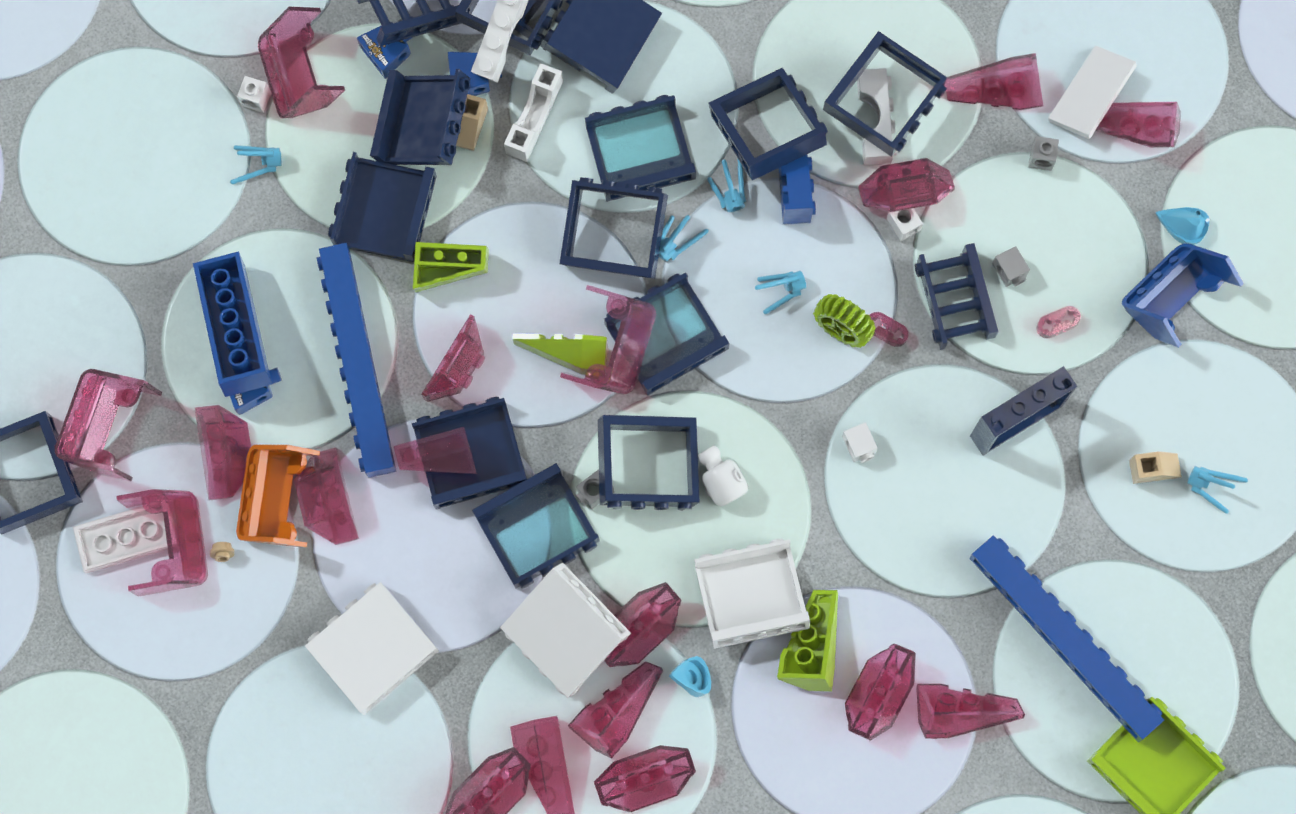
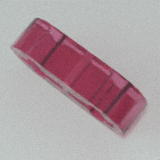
M1066 306L1044 315L1037 323V333L1043 338H1052L1071 330L1079 323L1081 314L1077 308ZM1066 313L1074 315L1072 323L1070 320L1061 322ZM1045 322H1047V324H1052L1056 322V325L1052 327L1051 332H1049L1048 329L1042 328Z
M881 312L870 314L871 320L876 321L880 319V324L886 328L878 326L874 331V336L894 347H900L906 343L909 334L904 325ZM888 330L896 333L898 330L901 331L902 338L894 340V334L889 332Z

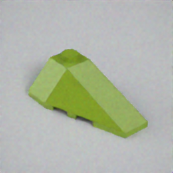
M513 334L512 339L516 346L575 372L585 374L587 378L599 379L600 376H605L608 355L607 337L575 334V339L563 337L562 334H554V336H551V339H546L541 334Z
M813 590L805 606L810 619V628L791 633L792 638L787 648H784L780 655L777 678L807 691L832 692L835 672L838 591Z

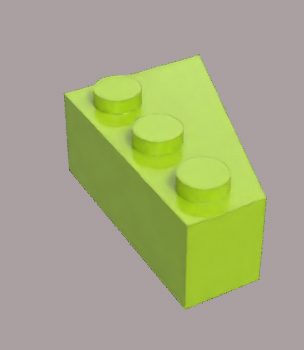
M416 242L413 290L419 292L488 273V247L481 245Z

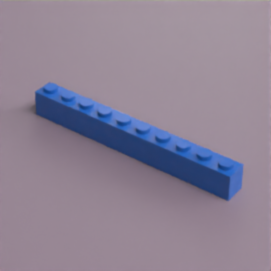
M347 243L320 248V257H316L319 271L323 270L325 278L321 279L324 293L328 292L329 301H326L327 311L329 315H333L334 323H330L333 337L338 339L339 345H335L337 358L342 359L343 367L339 368L342 382L346 381L348 390H344L347 404H351L352 407L349 419L351 426H356L357 435L353 437L356 449L361 450L362 458H358L360 470L365 472L368 478L397 472L350 249Z
M993 535L973 552L969 559L1137 742L1142 741L1164 721L1161 717V710L1155 704H1149L1145 700L1144 692L1137 685H1132L1126 679L1128 676L1121 667H1115L1109 661L1110 656L1103 648H1097L1092 642L1093 637L1085 629L1081 630L1075 624L1076 619L1069 611L1066 610L1064 612L1060 608L1058 599L1051 592L1047 593L1041 587L1043 584L1040 579L1034 574L1030 575L1024 569L1026 567L1024 562L1018 556L1013 557L1008 551V545L1001 538L997 539Z

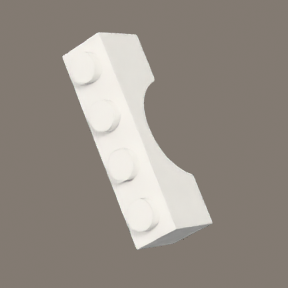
M497 0L473 64L472 73L498 83L506 62V51L510 37L517 22L523 17L529 0Z
M540 63L531 83L525 108L519 120L512 125L504 143L507 155L525 162L528 161L562 86V71Z
M886 68L865 69L857 80L858 100L866 102L873 107L879 120L874 130L892 142V134H895V120L890 118V112H893V98H889L888 90L892 88L891 76H887ZM863 138L864 165L892 163L893 156H889Z

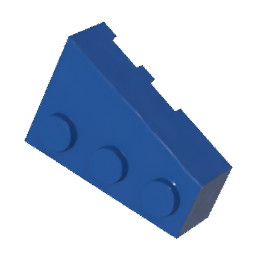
M808 155L779 168L783 224L811 223L812 215H816V205L812 199L814 180L810 179L809 172L812 171V157H808Z

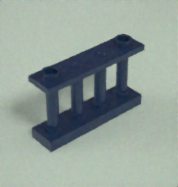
M357 0L358 4L370 2L381 24L376 38L380 46L461 24L457 21L455 13L459 5H451L449 0H439L443 9L435 12L430 10L426 0H416L423 14L417 17L410 16L403 0H392L402 21L396 23L389 21L379 0Z
M975 243L966 244L960 256L926 263L924 254L919 255L917 263L914 265L917 277H921L934 325V330H932L933 340L935 344H939L940 350L946 348L947 339L971 333H984L986 340L995 338L999 331ZM960 265L967 268L968 275H966V278L932 285L929 272ZM966 287L973 290L974 297L970 301L938 307L935 294ZM973 309L979 312L980 319L977 323L944 330L941 316Z

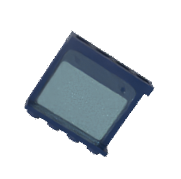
M661 95L649 102L642 100L634 103L633 106L625 108L618 106L609 112H594L585 117V126L601 184L603 180L616 182L618 187H625V183L639 185V190L648 191V187L663 188L696 179V169L690 159L675 106L676 99L674 95ZM604 193L606 202L627 197Z
M686 272L682 275L678 273L671 276L667 280L668 283L650 288L645 296L632 298L626 303L627 306L620 310L618 308L611 310L606 314L607 317L604 318L607 330L647 396L729 349L727 338L725 335L721 336L690 286Z
M557 463L472 510L515 589L521 587V589L528 587L534 583L533 579L537 576L542 575V577H545L555 566L560 563L566 565L574 561L576 554L582 551L588 553L597 547L596 543L600 542L598 534L593 530L562 476Z

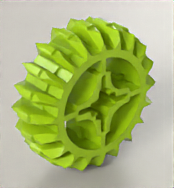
M828 294L822 300L820 299L813 313L816 322L824 329V332L829 333L831 337L836 338L845 345L849 344L851 347L861 348L865 346L873 337L876 329L874 321L871 320L870 315L865 313V310L852 303L851 300H847L842 296L839 297L836 294Z

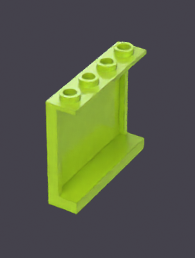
M1150 697L1146 701L1149 704H1155L1161 710V717L1164 721L1140 742H1137L1121 725L1087 762L1139 814H1180L1212 779L1226 768L1221 764L1223 760L1215 752H1209L1203 746L1204 742L1199 736L1194 733L1191 735L1185 729L1186 724L1179 717H1173L1167 711L1168 707L1162 700Z

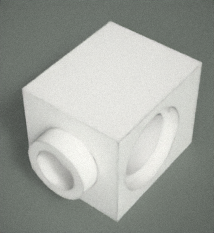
M245 76L237 98L242 107L264 113L271 90L267 82Z
M909 200L903 204L898 202L889 208L890 211H888L886 219L900 242L921 231L923 222ZM906 216L909 222L902 223L897 217Z
M866 422L843 432L842 438L853 462L860 460L863 463L874 458L873 454L876 453L878 448Z

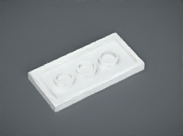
M1095 45L1048 117L1049 122L1090 139L1136 68V61Z
M166 499L73 527L85 574L179 546L169 504Z

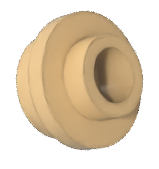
M229 542L214 543L210 550V557L218 562H226L234 556V549Z

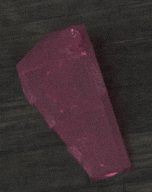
M1036 53L1007 58L949 76L945 83L948 101L969 104L984 103L991 104L993 107H999V105L1008 106L1016 110L1043 106Z
M1178 102L1112 103L1095 131L1151 148L1175 147L1180 133L1181 111Z
M645 661L622 678L620 686L613 691L606 690L602 693L604 698L593 706L591 703L585 706L570 722L568 727L596 752L613 758L629 739L663 669Z
M917 684L918 723L925 739L952 738L1023 719L1025 716L1017 698L991 693L981 696L971 693V689L963 688V692L948 689L949 685Z
M558 716L531 720L511 726L514 752L546 813L575 814Z

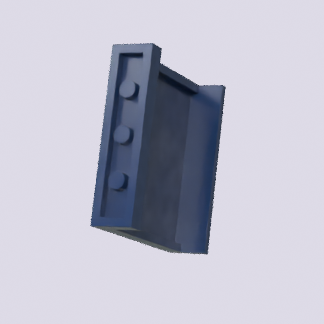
M567 0L568 8L566 11L561 9L555 19V22L558 23L554 30L550 28L543 39L546 42L543 50L546 51L547 48L555 51L607 85L605 89L613 94L629 71L662 12L643 0Z
M456 69L455 75L404 76L398 70H389L370 156L376 161L394 165H452L456 154V144L461 131V121L466 108L465 103L470 89L471 78L460 69Z
M353 152L351 159H348L345 171L347 176L346 180H342L340 185V194L342 195L340 202L335 204L334 215L336 218L334 224H331L329 227L328 237H330L333 245L347 243L349 249L414 262L416 242L421 241L437 178L435 168L425 166L423 171L359 158L357 153Z
M491 397L485 400L486 403L476 405V403L464 405L461 410H445L439 413L440 416L433 418L423 416L416 419L417 422L411 423L435 509L507 490L527 479L504 398Z

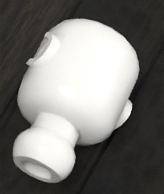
M712 446L698 455L700 463L705 465L708 470L702 476L706 494L712 498L715 504L725 506L747 492L748 484L737 464L733 460L723 462L720 458V450L716 446Z

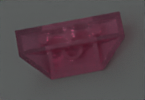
M928 158L880 166L858 186L863 206H871L889 212L938 204L950 192L955 190L949 170Z
M469 315L426 388L423 390L421 395L425 401L430 402L460 394L463 388L467 389L473 380L471 375L475 368L479 369L485 360V356H483L485 353L473 315Z
M220 405L195 407L208 500L232 498L244 481L247 454L251 448L248 424Z
M335 447L320 451L319 456H311L309 458L306 468L294 479L304 526L335 545L357 540L359 536L338 450Z
M664 582L638 592L614 615L631 634L626 640L619 643L604 660L609 667L639 664L674 631L681 599L668 583Z
M893 643L888 649L879 652L867 660L845 702L848 730L871 741L893 726L915 682L916 653Z
M659 745L614 761L594 781V785L601 805L633 812L678 796L696 770L688 748Z
M515 747L487 757L452 793L445 814H507L526 795L531 764Z

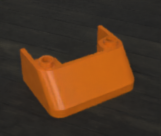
M292 445L251 446L247 454L236 529L239 540L282 546L307 547V542L294 541L297 531L292 522H287L293 475L300 474L306 468V456H319L320 451Z

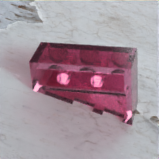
M464 427L393 446L399 469L402 471L478 475Z

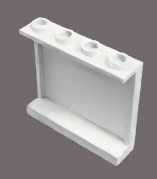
M775 539L765 545L751 544L746 549H728L723 551L722 554H704L698 559H694L714 649L810 628L808 611L805 609L790 549V539Z
M564 563L552 568L500 627L505 632V636L514 642L522 650V654L538 667L540 673L552 681L557 691L567 698L580 690L579 687L618 644L626 640L631 634Z
M381 582L377 585L376 583L370 585L364 591L366 595L360 600L355 599L345 607L347 611L340 617L336 615L331 618L326 624L328 627L321 633L317 631L312 634L307 640L309 643L305 645L308 651L363 715L439 652Z

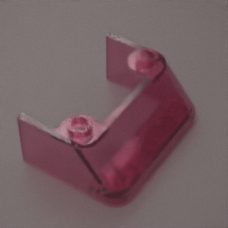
M289 6L259 37L258 50L277 113L281 118H294L327 108L345 91L344 86H317L306 48L314 38V32L310 23L321 13L320 8Z
M587 285L586 290L609 296L606 304L607 312L611 317L622 320L608 366L602 364L590 366L585 378L568 372H562L560 377L594 388L619 394H628L635 389L655 323L656 309L648 302Z
M96 369L84 371L79 378L55 445L56 456L68 463L90 471L131 482L133 477L115 468V456L103 449L119 406L132 407L137 403L141 392L161 396L162 391L141 379Z
M152 489L116 496L117 501L126 508L143 505L147 512L151 514L163 513L169 559L161 560L153 566L151 570L152 582L128 586L129 592L136 596H144L199 586L207 580L208 568L199 502L192 492Z

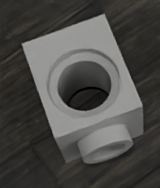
M1036 136L1031 145L1028 167L1052 171L1056 163L1059 139Z
M1016 246L995 256L992 262L1006 287L1011 284L1017 286L1026 281V276L1030 271Z
M599 469L576 486L578 491L576 497L584 507L588 504L593 509L600 504L599 494L591 496L587 493V489L590 486L599 487Z

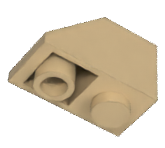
M467 94L466 108L463 113L461 131L458 135L456 146L474 151L488 107L486 99Z
M1151 452L1136 454L1129 460L1133 484L1182 477L1177 453Z

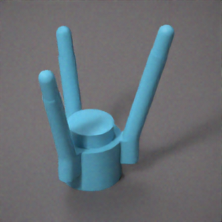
M235 145V150H242L237 151V155L261 156L262 165H267V167L233 179L230 183L235 184L268 172H276V166H282L280 148Z
M725 159L722 160V165L729 188L724 193L725 197L722 196L712 178H707L720 201L722 209L726 208L727 212L741 210L745 207L744 203L747 202L744 194L743 166L739 160H737L739 192L738 189L733 187Z
M686 215L671 236L665 238L674 220V216H670L662 232L659 257L666 262L670 258L674 261L680 253L701 239L709 230H703L675 250L677 245L673 240L686 225L690 216Z
M791 271L785 274L758 277L757 280L759 282L776 281L755 286V289L759 290L784 284L785 290L787 292L791 291L790 294L763 311L764 314H767L793 297L801 295L800 290L806 288V282L801 271L794 273Z
M1194 466L1187 484L1192 485L1191 491L1200 494L1227 514L1229 510L1201 488L1207 489L1210 482L1231 489L1235 488L1234 484L1215 477L1245 483L1248 482V479Z

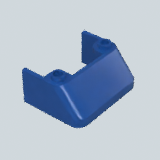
M1185 243L1172 250L1123 298L1122 305L1126 312L1152 337L1179 348L1182 344L1174 332L1175 325L1169 319L1199 290L1214 292L1224 282L1239 287L1244 283L1229 256Z

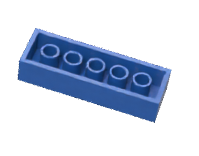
M239 251L193 263L217 379L224 396L228 397L272 385L248 276Z

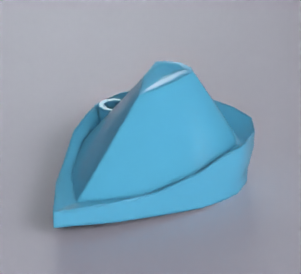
M1175 208L1155 213L1166 230L1181 244L1189 243L1195 245L1204 238L1208 231L1209 216L1199 208Z
M695 656L682 661L669 675L672 680L694 697L704 696L711 690L710 673L705 661L701 657Z

